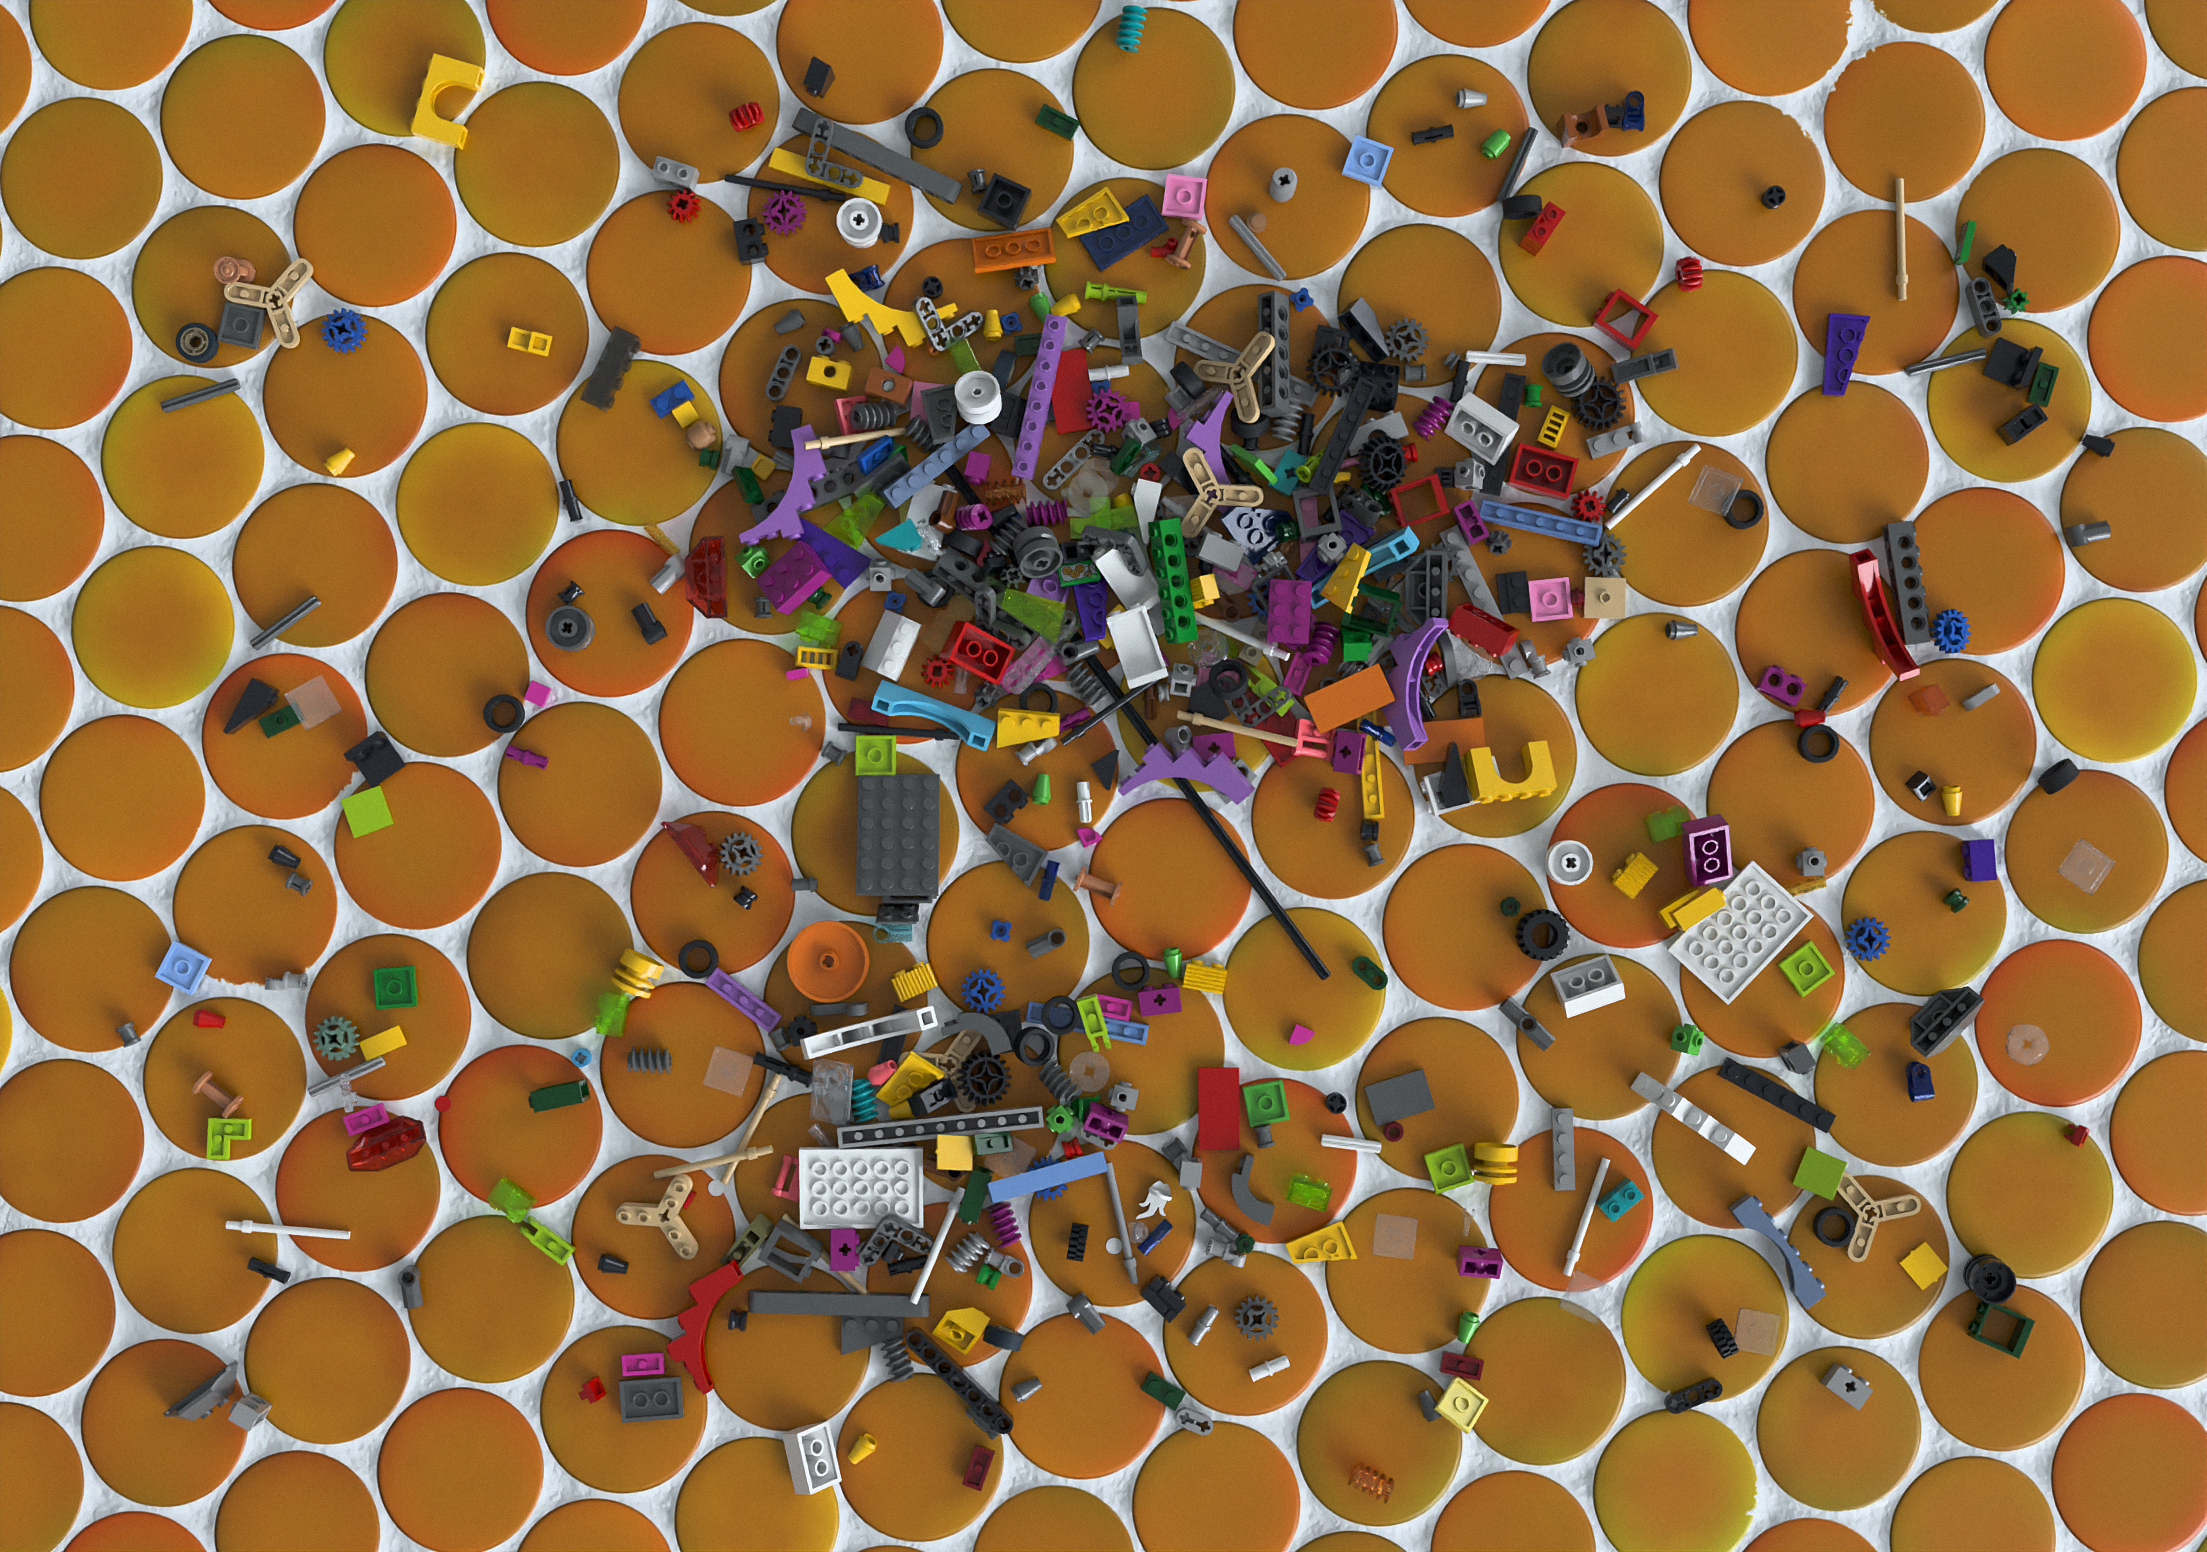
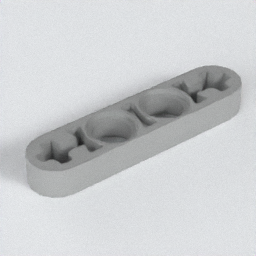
M1097 429L1089 431L1045 474L1043 484L1047 490L1056 491L1092 456L1090 455L1089 447L1083 443L1087 441L1089 444L1092 441V434L1095 436L1099 434L1100 443L1098 444H1104L1105 437L1102 431L1098 432ZM1080 447L1087 451L1086 457L1082 459L1075 455V451ZM1070 462L1073 466L1072 470L1069 473L1063 472L1061 470L1062 463ZM1057 469L1065 478L1061 480L1059 476L1056 479V486H1048L1049 481L1047 478H1054L1057 475L1054 471Z

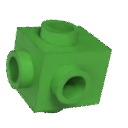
M761 544L758 547L756 545H746L734 557L753 579L771 563L766 556L768 552Z
M1687 1023L1684 1024V1027L1676 1025L1672 1033L1670 1049L1698 1056L1703 1043L1704 1032L1696 1030L1697 1026Z
M1054 1104L1046 1111L1048 1113L1046 1125L1052 1132L1057 1131L1060 1134L1064 1131L1066 1133L1074 1126L1072 1122L1075 1120L1073 1116L1075 1112L1068 1104L1065 1106ZM1058 1116H1062L1064 1118V1121L1062 1123H1058L1056 1121V1118Z

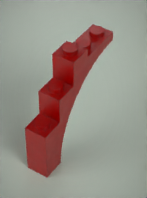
M1868 548L1849 554L1852 593L1861 603L1863 624L1872 634L1874 654L1882 664L1886 663L1900 681L1919 675V667L1906 649L1891 617L1881 585L1877 558Z
M735 1259L694 1280L688 1286L690 1297L696 1300L697 1303L682 1310L677 1315L680 1328L686 1332L670 1340L666 1345L667 1353L671 1359H674L676 1363L684 1360L686 1371L692 1374L697 1390H701L703 1395L710 1392L715 1386L708 1371L705 1358L704 1339L709 1317L719 1298L744 1277Z

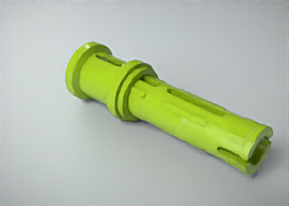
M1087 281L1085 299L1097 298L1105 302L1107 299L1116 300V297L1136 295L1137 303L1146 304L1147 291L1109 287L1107 283L1101 285Z
M1326 446L1317 455L1310 456L1304 465L1296 468V474L1300 480L1309 482L1312 479Z

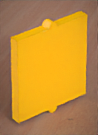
M937 1135V1150H935L936 1169L972 1171V1156L974 1154L971 1137Z
M1925 1241L1914 1250H1910L1909 1254L1899 1262L1922 1291L1931 1283L1937 1282V1278L1948 1270L1946 1265Z

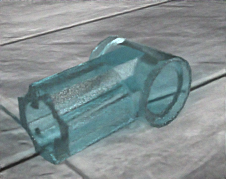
M879 924L873 929V939L878 943L912 942V924ZM877 929H886L887 937L884 939L877 938Z

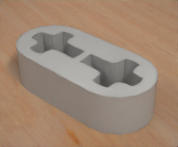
M1994 682L1969 696L1961 703L1966 711H1970L1998 694L2000 690Z
M1083 1125L1081 1126L1080 1133L1086 1141L1106 1150L1116 1146L1117 1142L1115 1141L1105 1145V1141L1099 1138L1100 1135L1090 1134L1089 1137L1086 1136V1131L1083 1129Z
M1187 1407L1180 1408L1176 1413L1178 1425L1204 1436L1210 1434L1213 1430L1212 1419L1203 1413ZM1188 1413L1189 1418L1193 1419V1422L1190 1420L1182 1422L1180 1415ZM1206 1420L1209 1428L1205 1427L1204 1430H1201V1425L1197 1424L1196 1421L1203 1423Z

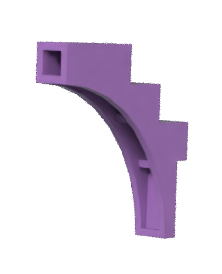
M1228 391L1217 394L1213 401L1215 403L1211 411L1208 409L1202 417L1203 423L1197 420L1193 423L1189 422L1183 431L1186 433L1183 438L1203 451L1218 483L1231 484L1225 473L1220 452L1221 424L1225 411L1233 397V394ZM1215 489L1207 491L1209 495L1205 502L1207 503L1212 497H1217ZM1217 505L1215 509L1224 514L1232 506Z
M810 424L791 430L795 463L792 479L785 496L767 519L754 528L739 534L742 544L752 546L758 544L759 539L765 537L767 540L776 538L780 532L784 539L792 541L801 537L800 534L804 533L797 509L805 511L812 508V504H815L816 501L809 480L818 481L823 479L825 474H828L820 449L804 450L803 442L816 440Z
M1431 617L1425 621V624L1420 629L1413 631L1411 634H1399L1388 645L1398 664L1385 677L1395 701L1387 704L1382 708V711L1402 751L1416 750L1429 740L1420 713V677L1430 648L1438 636L1449 626L1445 618Z
M1159 742L1157 745H1154V743L1150 744L1144 750L1146 754L1142 759L1145 763H1141L1135 769L1136 774L1132 778L1128 775L1120 782L1122 787L1117 791L1124 796L1134 788L1149 781L1161 778L1182 777L1211 785L1226 794L1238 805L1255 790V787L1223 752L1219 755L1214 753L1206 763L1192 747L1188 750L1183 748L1174 757Z

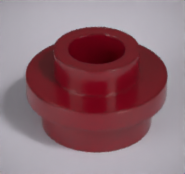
M1576 587L1575 590H1570L1571 602L1573 607L1577 606L1580 608L1581 603H1585L1583 590L1579 591V588Z
M1392 1121L1384 1126L1383 1134L1388 1141L1396 1142L1402 1138L1404 1130L1400 1123ZM1396 1128V1134L1391 1135L1389 1132L1390 1129Z

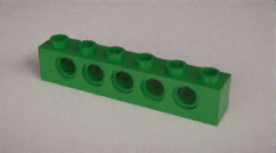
M1180 518L1148 522V534L1151 539V553L1154 558L1158 596L1161 602V615L1164 621V635L1167 644L1197 640L1198 633Z

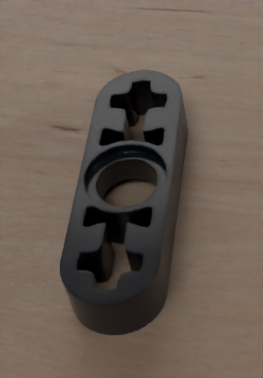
M1707 1378L1667 1395L1664 1405L1669 1412L1678 1414L1719 1397L1722 1394L1723 1388L1721 1383L1715 1378ZM1711 1383H1712L1714 1386H1717V1387L1714 1388V1390H1715L1714 1393H1712L1710 1390L1705 1391V1390H1707V1389L1710 1388V1385H1709V1384H1711ZM1700 1387H1702V1389L1705 1391V1397L1703 1395V1392L1699 1389ZM1692 1390H1696L1699 1393L1696 1401L1688 1399V1394ZM1681 1395H1683L1684 1400L1687 1402V1404H1685L1683 1401L1678 1402L1676 1408L1670 1406V1404H1672V1399H1675L1676 1401L1683 1400L1681 1398Z

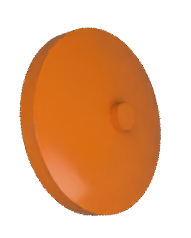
M832 920L819 921L801 930L792 941L787 955L788 973L795 987L806 997L825 1003L841 1001L854 994L864 983L870 963L868 948L860 934L849 925Z

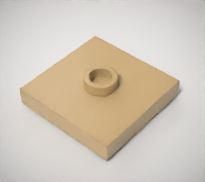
M1584 577L1585 603H1583V618L1625 619L1626 578Z

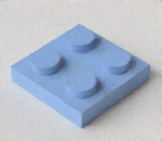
M1355 135L1342 175L1380 188L1394 148Z
M173 940L155 977L189 995H194L212 958L177 940Z

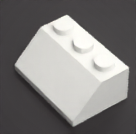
M1469 392L1457 403L1444 432L1492 465H1495L1512 442L1520 425Z
M885 609L860 665L898 681L923 626Z
M1608 954L1550 974L1559 1002L1567 1018L1625 998L1623 982Z
M828 1421L797 1427L782 1434L795 1494L811 1495L842 1481Z

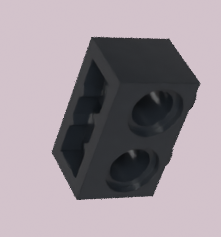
M757 217L734 221L738 254L742 266L767 262L766 255H769L767 243H763L762 238L765 235L764 224L760 223ZM747 228H755L753 235H745ZM752 247H757L759 249L758 253L754 256L749 255V250Z
M2036 402L1997 428L1996 432L2004 443L2010 446L2021 440L2049 418Z
M1010 779L983 809L1000 825L1003 822L1007 825L1015 817L1012 813L1017 808L1023 809L1029 802L1027 800L1029 795L1013 779ZM1012 790L1020 792L1021 796L1017 802H1012L1009 799V793ZM999 804L1004 805L1006 808L1005 815L1001 817L995 814V807Z
M950 1078L929 1085L906 1099L914 1116L917 1117L934 1111L958 1097Z

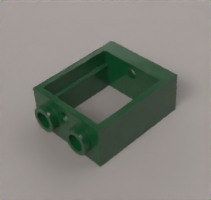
M1359 582L1357 589H1359L1358 594L1392 602L1388 621L1384 623L1352 614L1356 596L1353 597L1351 603L1353 607L1351 614L1344 610L1341 625L1389 637L1390 630L1395 631L1397 619H1394L1395 612L1400 613L1403 601H1399L1401 593Z
M586 1078L538 1088L530 1092L531 1096H529L528 1100L530 1108H533L534 1113L583 1103L591 1097Z
M975 1164L957 1216L961 1218V1222L970 1225L973 1222H978L988 1191L986 1184L991 1182L994 1170Z
M1982 1300L1976 1307L1974 1320L1969 1323L1967 1335L2019 1359L2035 1321L2002 1305L1990 1304ZM1991 1307L2018 1319L2007 1347L1979 1335Z

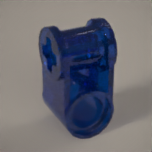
M1635 90L1628 93L1622 102L1625 114L1621 131L1624 132L1626 129L1638 130L1639 132L1644 130V96L1641 92ZM1629 98H1635L1638 105L1632 106L1629 103Z
M871 265L848 275L851 281L856 280L860 283L858 288L863 293L879 289L885 285L878 272V265Z
M1917 1061L1910 1062L1906 1066L1910 1100L1918 1102L1934 1099L1935 1092L1932 1085L1930 1068Z

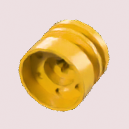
M626 948L619 960L626 966V969L616 968L615 972L620 976L612 975L610 981L631 995L650 998L652 993L646 988L654 989L655 985L648 979L649 977L658 979L664 969V965L647 955Z
M1491 1142L1475 1143L1474 1157L1483 1160V1163L1475 1164L1474 1169L1483 1172L1473 1173L1474 1180L1494 1185H1504L1517 1181L1515 1175L1508 1174L1517 1172V1168L1508 1165V1162L1518 1160V1146Z

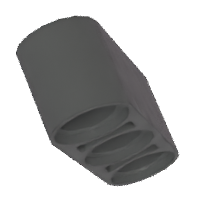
M1978 277L1966 285L1965 293L1977 332L1980 336L1988 338L2001 330L2002 322L1989 281L1984 277ZM1974 284L1980 286V293L1974 289ZM1981 303H1983V304L1986 305V307H1987V311H1986V312H1984V311L1981 310V308H1980V304H1981ZM1987 322L1993 326L1992 331L1987 329Z
M790 344L783 348L766 385L765 393L774 403L784 400L802 361V353L795 345ZM790 351L797 352V356L793 360L787 359V354ZM782 369L789 370L786 378L779 377V372ZM773 388H780V394L777 397H772L770 394Z

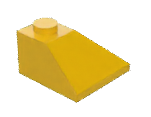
M973 1307L947 1311L932 1334L967 1355L981 1336L990 1318L982 1311Z

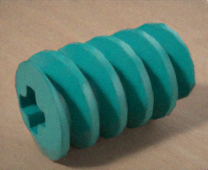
M1135 5L1124 6L1122 9L1124 14L1120 17L1122 22L1118 25L1120 30L1116 33L1117 38L1114 43L1122 50L1138 53L1139 49L1135 48L1134 45H1140L1141 43L1136 37H1142V33L1138 29H1144V25L1140 21H1146V17L1142 16V14H1146L1148 11Z
M859 1078L845 1082V1084L852 1085L847 1092L854 1093L849 1100L856 1101V1103L851 1105V1108L858 1110L853 1113V1116L860 1118L854 1123L867 1121L879 1115L878 1111H872L877 1107V1104L871 1103L875 1096L869 1095L874 1090L872 1087H867L871 1083L869 1079Z

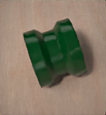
M707 447L702 448L699 466H708L710 469L716 470L720 459V451H711Z
M1292 519L1288 520L1287 523L1279 522L1276 524V536L1281 543L1286 542L1288 539L1296 540L1299 538V527L1295 520Z
M820 586L807 598V601L814 603L816 609L820 611L830 601L832 595L824 592L823 587Z
M1954 888L1943 898L1942 902L1948 904L1953 913H1957L1968 904L1969 898L1963 896L1959 888Z

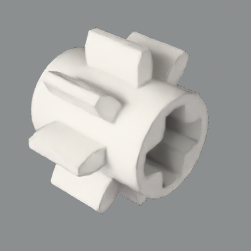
M1270 551L1263 557L1261 567L1268 574L1270 573L1269 568L1279 562L1282 565L1288 561L1280 551L1276 553Z

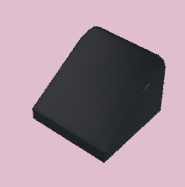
M1917 771L1905 783L1921 802L1937 789L1930 777L1922 771Z

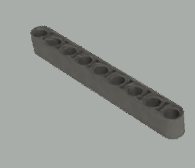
M800 108L791 127L806 136L812 137L815 122L822 118V116L805 108ZM826 121L819 125L822 128V134H817V138L820 137L827 140L828 136H823L824 131L829 130ZM834 123L830 147L946 203L954 205L963 187L962 184Z
M753 1289L748 1291V1312L930 1316V1294L921 1293L917 1304L909 1301L912 1293L868 1292L865 1295H860L858 1292Z

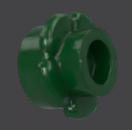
M1507 897L1506 900H1502L1500 904L1501 912L1505 916H1516L1520 909L1519 901L1515 900L1514 897Z
M1247 1233L1240 1234L1235 1239L1237 1251L1240 1253H1250L1253 1250V1245H1255L1254 1238Z

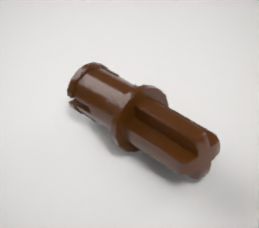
M1156 683L1144 691V698H1142V701L1145 702L1146 720H1155L1157 718L1156 701L1158 697H1156Z

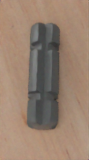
M971 1406L966 1410V1415L970 1419L973 1418V1422L984 1433L987 1432V1435L992 1440L999 1435V1432Z

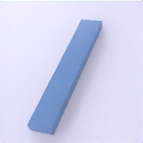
M1482 499L1479 511L1482 521L1597 547L1603 528L1602 525L1485 499Z
M1029 1001L1025 1021L1043 1025L1041 1014L1045 1004ZM1052 1006L1049 1011V1020L1056 1027H1066L1072 1021L1073 1013L1071 1009ZM1080 1015L1079 1023L1073 1031L1086 1033ZM1103 1016L1109 1038L1141 1045L1146 1044L1148 1024Z
M1103 1151L990 1182L986 1186L991 1204L1103 1173L1108 1171Z

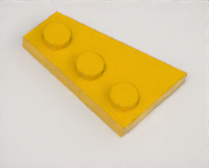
M1108 187L1103 188L1056 219L1057 224L1067 238L1129 221V217Z
M1353 542L1320 595L1351 614L1353 608L1351 603L1353 597H1356L1359 589H1357L1360 578L1364 576L1371 553Z
M999 708L997 748L1058 736L1060 714Z
M910 1051L898 1065L897 1070L877 1090L875 1096L893 1107L912 1096V1093L920 1088L924 1089L932 1081L944 1077L945 1072Z
M1342 1220L1285 1243L1293 1263L1358 1259Z

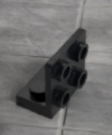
M1999 337L1995 342L1982 374L2020 391L2028 387L2044 349L2037 346L2026 349Z
M1360 361L1359 369L1361 373L1358 374V377L1378 385L1367 409L1383 412L1394 410L1398 396L1400 367Z
M376 731L343 754L347 761H354L369 785L373 788L406 766V763L382 731Z

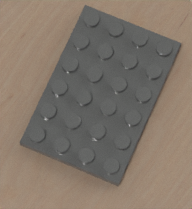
M940 774L858 775L856 896H939Z

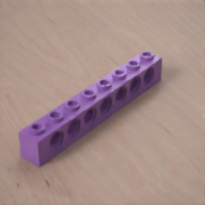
M1046 314L1011 475L1013 477L1032 481L1034 478L1068 320L1065 317Z

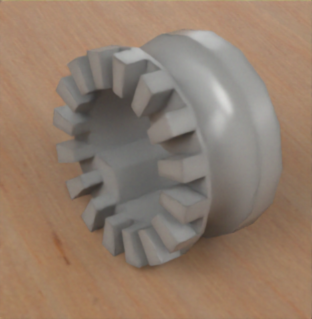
M1165 683V685L1157 684L1158 692H1160L1158 693L1159 702H1162L1163 699L1169 701L1168 683Z

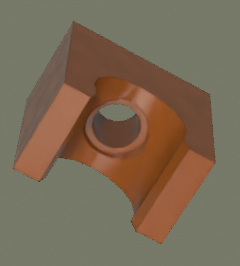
M1603 104L1596 105L1592 110L1579 115H1572L1571 112L1563 113L1556 124L1562 149L1601 140L1609 130ZM1576 126H1583L1585 128V132H1578Z
M872 366L864 391L867 397L873 399L881 398L906 410L913 390V382L910 378ZM892 382L894 386L890 391L883 390L884 383Z

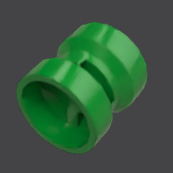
M983 1263L975 1282L985 1284L988 1289L993 1291L1002 1272L997 1269L992 1270L989 1265Z

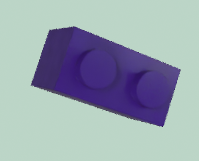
M1994 839L1964 840L1961 846V855L1964 857L1965 865L1962 867V873L1966 881L1997 880Z

